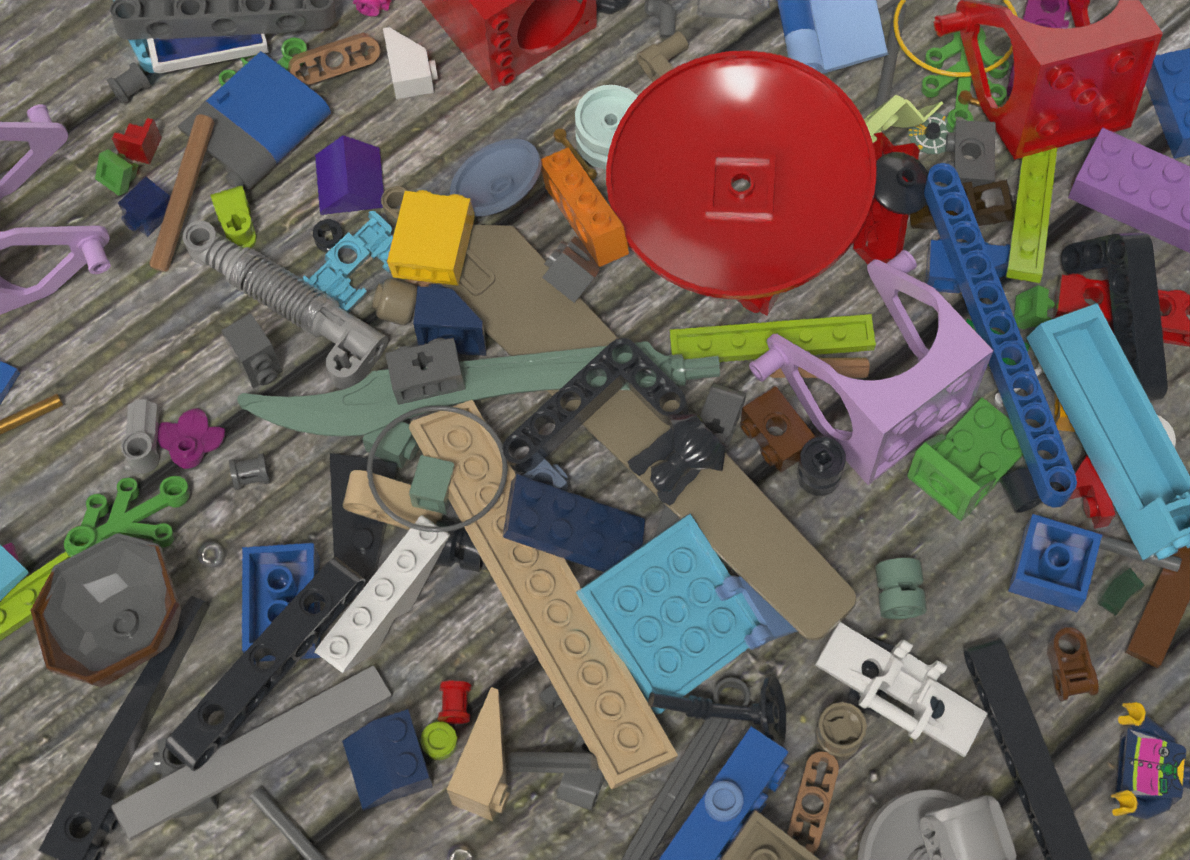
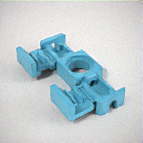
M375 211L369 212L368 218L370 220L355 235L352 236L348 232L325 254L327 262L309 279L305 275L303 276L305 282L333 297L339 302L340 308L348 313L367 293L364 288L362 290L359 288L356 291L349 284L351 280L348 277L369 258L370 252L373 259L378 257L384 263L382 267L388 273L391 272L387 259L393 239L391 235L392 227ZM344 248H350L355 251L357 259L351 264H345L338 258L339 251Z

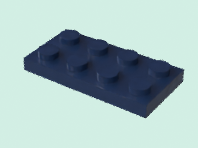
M516 474L511 481L502 538L605 572L643 545L645 519Z

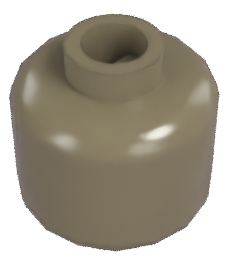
M389 277L383 284L378 283L371 309L376 310L378 319L405 326L409 323L411 317H414L417 286L410 282Z

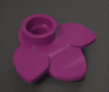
M194 408L184 412L179 417L177 423L161 422L158 426L157 439L159 445L169 451L171 460L181 468L190 469L196 467L202 461L204 453L216 450L222 444L225 437V429L222 427H209L204 411Z

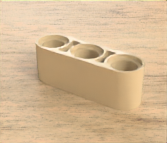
M355 470L350 473L343 502L344 509L410 530L409 527L400 524L387 515L376 502L369 487L367 471ZM373 473L374 485L381 500L396 515L411 523H415L421 515L434 524L439 519H442L443 513L412 506L409 495L411 485Z

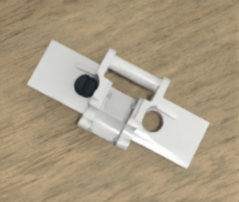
M840 622L832 632L815 666L859 692L861 696L858 702L859 706L864 709L870 707L909 732L908 736L914 740L924 732L965 757L985 720L987 712L936 681L946 671L947 666L938 660L931 665H926L909 654L913 645L904 639L890 653ZM864 661L874 662L879 669L878 677L870 679L864 676L861 670L862 663ZM881 689L894 699L913 709L914 716H910L876 695L877 690Z

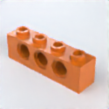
M569 147L542 158L541 172L546 190L598 267L628 255L629 250L623 224Z

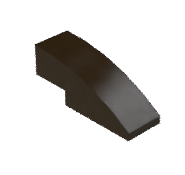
M1007 179L976 187L973 186L972 181L962 183L978 226L997 224L1014 219L1015 210ZM928 204L920 211L909 214L913 229H937ZM946 211L949 215H958L955 211Z

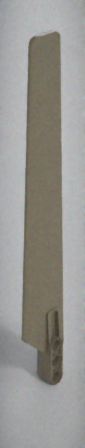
M401 186L388 188L381 197L387 220L394 228L396 227L400 208H394L402 204L404 192L408 191ZM473 225L459 285L435 283L446 288H452L483 321L484 331L510 356L608 346L615 339H619L580 297L573 303L542 278L549 269L544 265L546 261L513 226ZM559 390L546 391H548L553 396ZM619 390L582 424L632 473L633 471L629 468L627 462L646 448H649L657 438L670 429V425L663 423L630 390ZM571 400L565 405V409L570 412L575 411L580 406L581 401ZM670 400L664 404L663 410L673 412L678 409L680 403L677 400ZM726 453L722 472L712 469L701 470L697 477L678 495L674 504L669 506L664 503L680 519L691 514L713 550L804 638L814 641L822 639L855 607L856 595L854 589ZM658 460L640 476L633 473L657 497L658 490L650 481L651 467L664 460Z

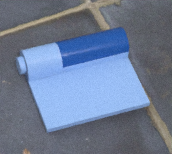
M777 0L788 58L802 62L824 74L888 55L877 0Z

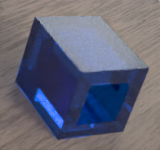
M145 177L118 202L123 213L121 219L132 231L135 232L139 229L148 237L162 224L170 196L148 177Z

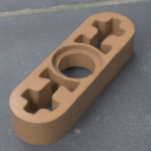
M359 33L293 56L289 62L288 70L305 85H310L374 63L379 57L380 47L373 36L367 33ZM362 42L372 46L368 49V55L363 56L361 52L351 54L354 58L353 61H350L349 55L344 49L349 46L351 52L361 49L360 44ZM332 51H338L343 55V60L337 67H329L325 62L326 56ZM318 56L319 62L324 69L319 72L317 66L308 69V75L306 76L296 72L300 69L299 64L305 62L307 66L316 65L317 63L314 58Z
M816 752L807 760L787 835L792 839L793 835L799 836L801 834L804 822H797V817L808 823H819L818 828L811 824L808 832V839L813 841V845L807 844L805 849L812 854L817 851L839 772L836 758L827 752ZM820 761L827 763L826 769L832 771V774L827 773L824 775L821 787H806V782L811 785L815 783L817 771L812 769V766H818ZM821 788H828V792L826 793ZM808 795L819 797L823 803L822 811L815 815L805 812L802 807L803 798Z

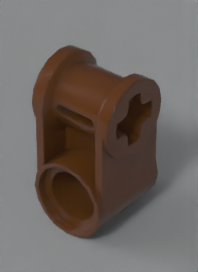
M1066 627L1061 629L1047 646V655L1058 699L1066 701L1069 696L1088 693L1090 696L1097 695L1099 691L1098 679L1091 663L1084 635L1075 628ZM1066 640L1070 642L1074 648V654H1066L1061 651L1059 641Z

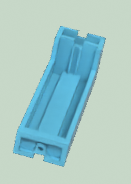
M1096 303L1041 323L1026 338L1142 560L1155 555L1158 560H1162L1177 553L1179 548L1184 546L1187 549L1190 548V475L1099 305Z

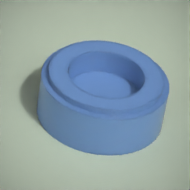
M720 781L713 784L707 790L705 808L713 819L727 822L739 815L743 806V795L735 784Z

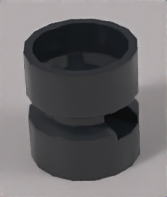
M816 437L809 440L803 446L797 468V480L801 488L809 494L825 496L832 493L839 486L846 463V455L842 446L836 440L828 437Z
M439 519L436 525L438 527L458 524L459 522ZM460 528L448 531L447 533L450 536L435 565L452 567L454 563H458L461 569L481 572L484 562L466 529Z

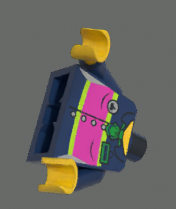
M1122 703V706L1128 710L1129 716H1119L1118 722L1121 725H1131L1132 728H1127L1120 736L1115 793L1111 794V798H1114V804L1120 805V808L1113 809L1112 814L1114 816L1127 814L1128 816L1148 820L1169 811L1172 805L1182 798L1183 788L1190 789V767L1185 766L1186 748L1183 745L1177 744L1176 739L1145 715V709L1141 703Z

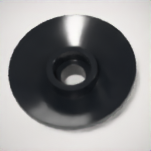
M892 152L881 156L876 161L874 197L883 207L897 214L909 215L920 211L927 204L924 196V188L928 176L927 169L916 158L905 153Z

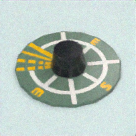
M934 112L924 123L909 127L908 136L911 143H915L920 151L926 154L946 152L947 116Z

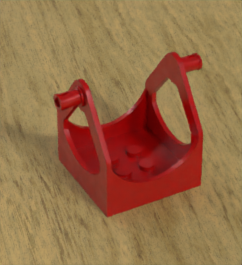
M961 0L956 6V12L935 16L934 28L939 37L960 31L979 105L989 121L996 122L995 130L1013 158L1019 159L1098 137L1102 128L1111 132L1131 128L1163 34L1139 0H1118L1119 3L1108 16L1093 24H1090L1088 16L1090 0H1068L1075 28L1065 29L1044 27L1027 22L1014 15L1005 6L977 0ZM980 24L1003 28L1011 40L1014 57V83L1011 95L1002 107L997 106L991 96L977 39L980 32Z

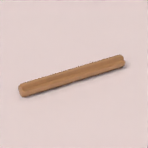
M198 114L195 117L150 260V266L155 270L164 272L169 270L213 130L214 120L209 116Z

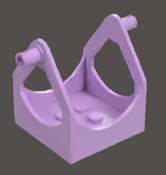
M35 105L27 111L30 122H0V141H27L31 148L0 180V200L18 189L68 139L66 127L63 124L52 122L46 105ZM96 225L13 228L5 232L0 231V250L14 245H69L71 250L37 285L22 288L0 277V315L53 294L86 263L91 274H101L111 267L103 249L110 240L107 229Z
M902 250L900 254L888 263L874 259L867 265V270L908 346L918 357L919 363L900 375L883 380L853 379L838 374L829 364L778 334H773L767 339L769 350L749 365L753 375L761 382L781 368L812 423L824 437L834 439L842 446L845 451L846 461L867 485L871 484L972 406L993 353L990 346L936 289L907 274L914 270L917 264L914 257L906 250ZM899 291L932 306L938 312L937 336L930 350L925 347L898 297ZM798 367L830 384L841 396L850 415L853 432L834 429L826 421L802 379Z

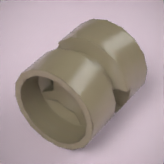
M840 702L834 703L824 710L815 732V742L820 752H827L833 755L837 761L847 760L856 754L866 735L867 729L865 716L860 709L852 704Z

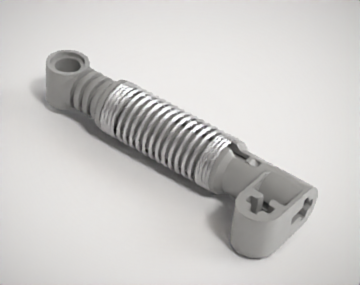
M195 221L185 228L183 241L191 259L195 263L209 265L226 276V281L238 290L243 291L244 294H248L249 297H253L254 300H258L259 303H262L274 312L277 311L278 315L282 314L283 318H287L288 321L291 320L298 327L301 326L303 330L315 337L323 336L335 343V346L326 358V367L332 383L337 388L343 390L364 380L387 346L388 337L343 310L340 308L339 302L333 297L300 279L299 276H295L294 273L261 255L260 252L258 253L250 247L242 248L232 243L229 239L215 232L214 227L210 223ZM208 240L206 244L196 246L199 241ZM349 352L361 360H358L353 356H351L348 360L347 353Z

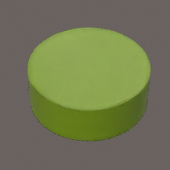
M445 722L429 724L423 730L420 738L424 753L434 760L449 758L455 752L458 744L454 729Z

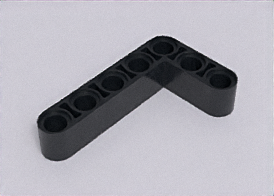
M1146 233L1111 234L1067 245L1063 249L1061 263L1068 274L1108 271L1114 335L1149 401L1163 399L1168 390L1154 249L1150 236Z
M626 338L615 339L507 437L502 448L503 454L511 467L517 472L525 473L533 470L624 385L666 425H670L667 415L689 413L685 395L634 342ZM622 353L632 354L630 361L624 364L617 363L616 358ZM603 376L607 378L601 387L595 388L590 386L591 381L595 377ZM652 376L656 378V382L651 387L643 388L639 386L640 381L644 377ZM575 399L581 401L580 406L575 411L564 410L565 405L569 401ZM670 400L680 402L678 409L673 412L663 410L664 404ZM544 424H555L554 430L549 435L539 434V430ZM518 448H529L526 457L522 459L513 458L514 452Z

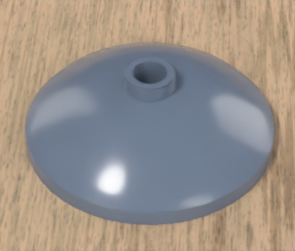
M506 139L492 143L474 153L462 164L452 180L450 195L458 194L465 198H470L475 216H491L506 211L525 198L534 187L542 166L540 154L534 145L522 139Z

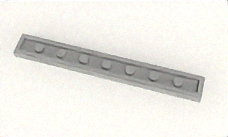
M373 665L220 747L200 769L192 771L189 767L185 766L112 805V810L128 840L131 841L390 700L392 695Z

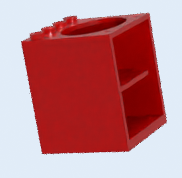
M420 0L493 91L500 86L510 84L516 76L597 27L596 0H582L581 4L578 0Z

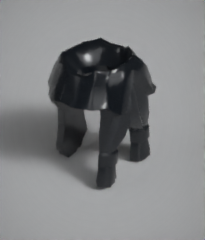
M698 414L667 415L670 429L657 438L649 448H646L627 462L633 473L640 476L646 472L649 466L658 460H664L651 467L650 481L658 490V498L669 506L674 504L678 495L697 477L701 470L723 471L727 446L706 427Z

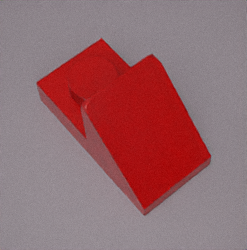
M1087 455L1075 473L1077 485L1070 499L1085 497L1083 499L1084 512L1087 518L1092 519L1094 529L1107 527L1116 514L1112 501Z

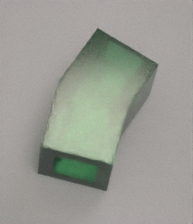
M1129 568L1111 582L1097 604L1117 616L1126 601L1138 594L1145 585L1133 570Z

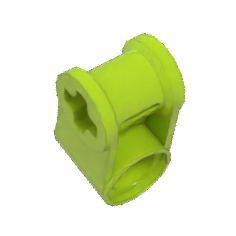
M240 185L211 194L210 196L226 239H229L239 247L252 248L256 243L257 236L243 186Z

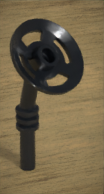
M767 676L760 691L759 702L753 703L752 707L713 703L709 698L704 699L703 697L693 695L689 698L651 692L648 697V705L650 707L683 712L690 718L709 720L712 717L753 721L755 725H761L763 734L781 747L784 744L786 736V708L781 685L775 676Z

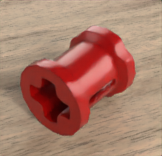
M452 680L441 682L439 690L442 692V712L438 713V721L449 724L468 723L470 721V714L467 713V697L471 691V684Z

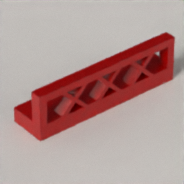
M883 132L874 133L877 137V140L873 143L876 161L883 156L882 152H884V155L892 152H901L911 155L918 160L920 149L915 143L894 146ZM874 197L870 213L864 227L854 242L853 249L867 265L874 259L888 263L903 250L909 215L889 211Z

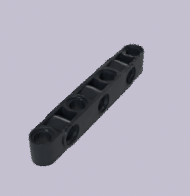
M339 557L332 558L172 732L166 741L165 747L192 771L200 769L353 601L363 588L365 579ZM317 601L325 603V607L320 613L310 614L308 612V608L312 603ZM268 655L276 657L274 664L270 668H258L259 662L263 657ZM224 711L225 715L221 723L214 726L208 725V719L212 713Z

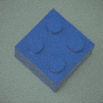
M1032 514L1023 533L1008 592L1078 612L1086 601L1102 534Z

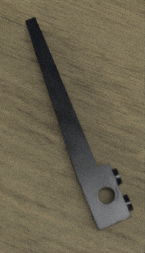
M191 595L180 612L177 630L169 646L152 657L143 669L74 782L38 851L52 860L101 859L103 854V847L101 846L108 833L112 834L119 824L111 807L116 802L111 797L194 640L208 608L204 600ZM90 822L91 830L89 834L84 838L77 839L76 832L78 827L83 823Z

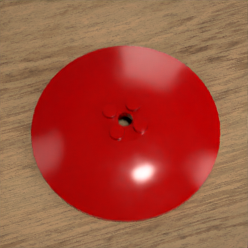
M728 51L696 58L677 66L652 82L639 94L620 120L612 138L606 165V186L609 204L623 224L627 245L636 256L659 276L683 289L723 299L769 297L802 286L833 266L857 239L870 213L876 185V156L873 141L861 113L846 93L827 76L802 62L782 55L758 51ZM745 179L751 185L746 191L740 192L733 189L732 184L736 180Z

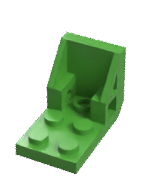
M981 397L946 436L940 434L922 444L915 452L907 477L958 520L962 521L969 516L1000 480L1023 457V453L1010 419Z

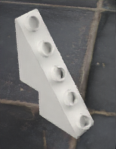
M423 515L414 523L427 527H438ZM410 528L319 644L315 653L342 673L377 653L393 620L413 607L450 534L447 532H425Z

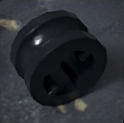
M321 220L313 228L314 242L322 252L327 253L344 237L340 224L335 220ZM330 231L333 239L326 241L324 232Z

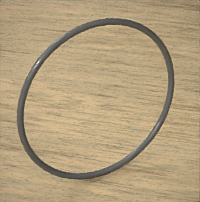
M427 406L404 413L381 431L373 443L369 454L367 478L376 502L392 519L404 526L419 531L448 532L476 522L495 505L506 483L507 459L503 454V444L498 435L478 416L456 407ZM429 411L454 412L476 421L493 437L502 459L500 485L490 503L472 518L445 527H427L402 519L392 512L381 500L373 480V459L377 447L384 436L404 419Z

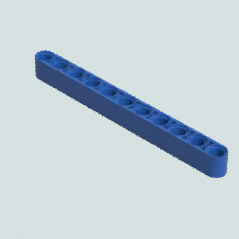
M938 163L929 170L924 188L925 199L975 330L993 350L988 364L1038 495L1047 506L1053 508L1061 507L1069 501L1076 488L1077 479L958 172L950 164ZM935 182H942L947 186L941 187L936 185ZM946 211H955L958 215L952 216L946 213ZM957 240H966L969 242V245L960 244ZM968 269H977L981 274H972ZM979 298H987L993 304H984ZM990 328H1000L1005 334H995ZM1002 358H1011L1016 362V365H1008L1003 362ZM1013 389H1024L1028 396H1019ZM1025 420H1036L1041 427H1031ZM1044 450L1049 452L1053 459H1043L1038 454V451ZM1050 483H1060L1065 488V491H1055Z

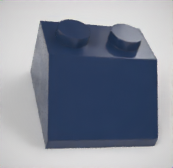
M431 284L427 287L418 286L413 322L418 346L428 344L434 339L443 338L447 340L454 338L458 354L487 356L483 321L452 288H446L439 284Z
M408 709L373 720L342 741L363 811L433 788Z

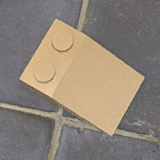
M491 687L447 787V792L452 805L493 821L496 812L503 813L510 793L507 792L502 705L498 689Z

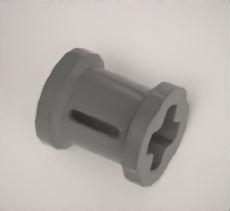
M134 62L129 65L130 69L117 78L110 77L107 79L111 90L123 104L128 102L127 98L139 89L150 87L148 79Z
M264 453L258 454V457L239 462H236L235 459L229 460L235 490H240L243 485L257 482L270 484Z

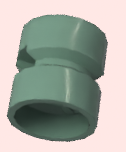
M895 558L876 565L877 587L883 590L878 596L880 616L886 619L899 620L915 618L926 613L925 591L919 588L924 581L920 560L914 558Z

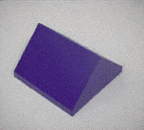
M342 135L315 155L320 215L383 208L381 197L384 193L379 147Z

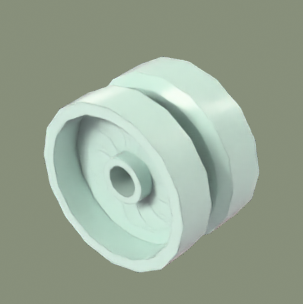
M602 85L588 91L579 100L575 111L576 147L582 158L594 167L606 170L608 152L613 135L625 112L638 97L628 88L618 85Z

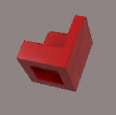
M147 118L143 127L129 123L125 134L115 132L112 140L118 153L125 155V158L150 165L162 137L155 120Z

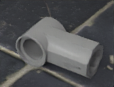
M147 399L135 400L133 403L128 404L126 437L122 440L121 444L122 453L132 470L142 474L151 472L159 463L157 437L160 407L158 403L150 402ZM147 449L144 454L134 456L137 451Z

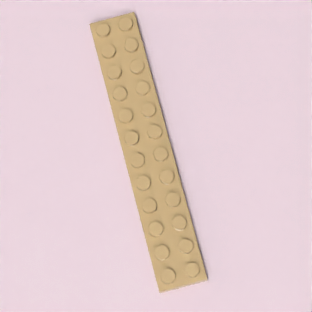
M473 400L453 406L473 413L484 421ZM438 411L411 421L409 430L424 456L454 463L455 469L448 489V499L460 521L464 522L477 515L495 496L502 477L501 454L493 437L476 421L454 412ZM507 461V479L498 501L482 518L464 528L588 749L596 756L598 766L613 790L675 761L678 754L626 664L613 650L576 592L581 587L565 559L502 538L511 481L516 475Z

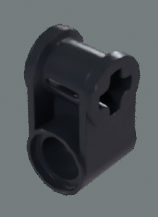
M1028 468L1015 470L1000 480L1015 513L1028 511L1043 503ZM1058 482L1050 483L1055 491L1063 492L1065 489Z

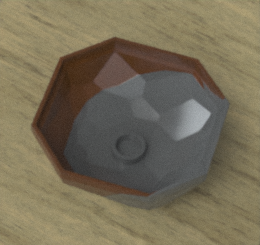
M116 533L55 565L30 611L46 668L50 672L102 688L113 683L167 648L177 630L181 609L161 547L152 542Z

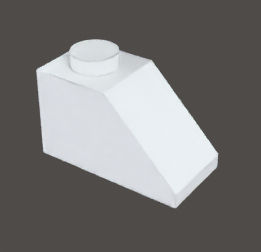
M390 27L383 28L396 99L434 93L432 80L438 79L435 60L428 61L426 48Z

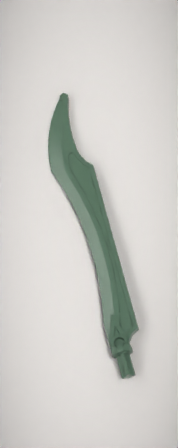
M648 341L635 343L678 387L685 386L686 380L720 376L718 356L684 360L682 354L665 356L655 351ZM606 346L461 361L460 365L466 390L400 405L397 404L388 369L372 371L364 380L340 391L293 397L242 393L238 396L237 401L243 410H247L268 422L298 432L324 436H362L386 427L404 413L422 407L452 406L469 400L475 401L508 394L560 390ZM622 353L616 358V362L619 364L627 363L632 358V354ZM603 376L595 377L591 381L590 386L595 388L601 387L607 378ZM652 376L644 377L640 381L639 386L643 388L651 387L656 382V378ZM624 385L620 390L630 389L626 385ZM427 412L419 413V414L413 415V416H411V417H408V418H406V419H409V418H412V417H415V416H418V415H421V414H424V413H427Z

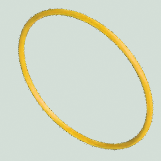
M900 0L895 10L893 26L897 42L905 54L916 64L931 72L951 77H970V72H950L934 68L919 60L908 50L902 41L898 29L899 13L906 1ZM1003 0L1011 12L1018 17L1011 2ZM1012 45L999 61L985 68L986 73L1003 64L1013 53Z

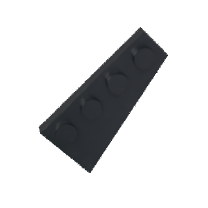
M330 453L334 557H339L365 579L364 588L377 572L387 523L352 513L343 508L350 473L355 470L367 471L368 458ZM373 459L372 472L396 480L398 464Z

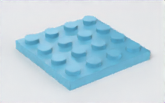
M691 514L684 516L576 592L613 650L626 664L647 702L651 692L678 697L685 696L747 650L749 647L744 637L752 634V630L756 626L761 625L742 592L725 601H721L715 589L722 586L723 581L731 575ZM651 707L655 714L662 713L664 710H666Z

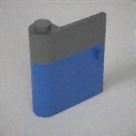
M260 51L187 117L178 128L189 137L195 117L198 114L211 117L214 120V126L206 151L224 165L228 173L225 178L231 186L237 187L242 185L243 189L248 191L331 114V110L323 98Z

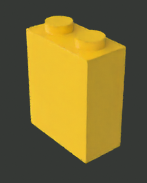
M418 190L416 192L405 191L387 259L392 277L458 286L475 217L471 199L458 194L445 196L432 194L425 190Z

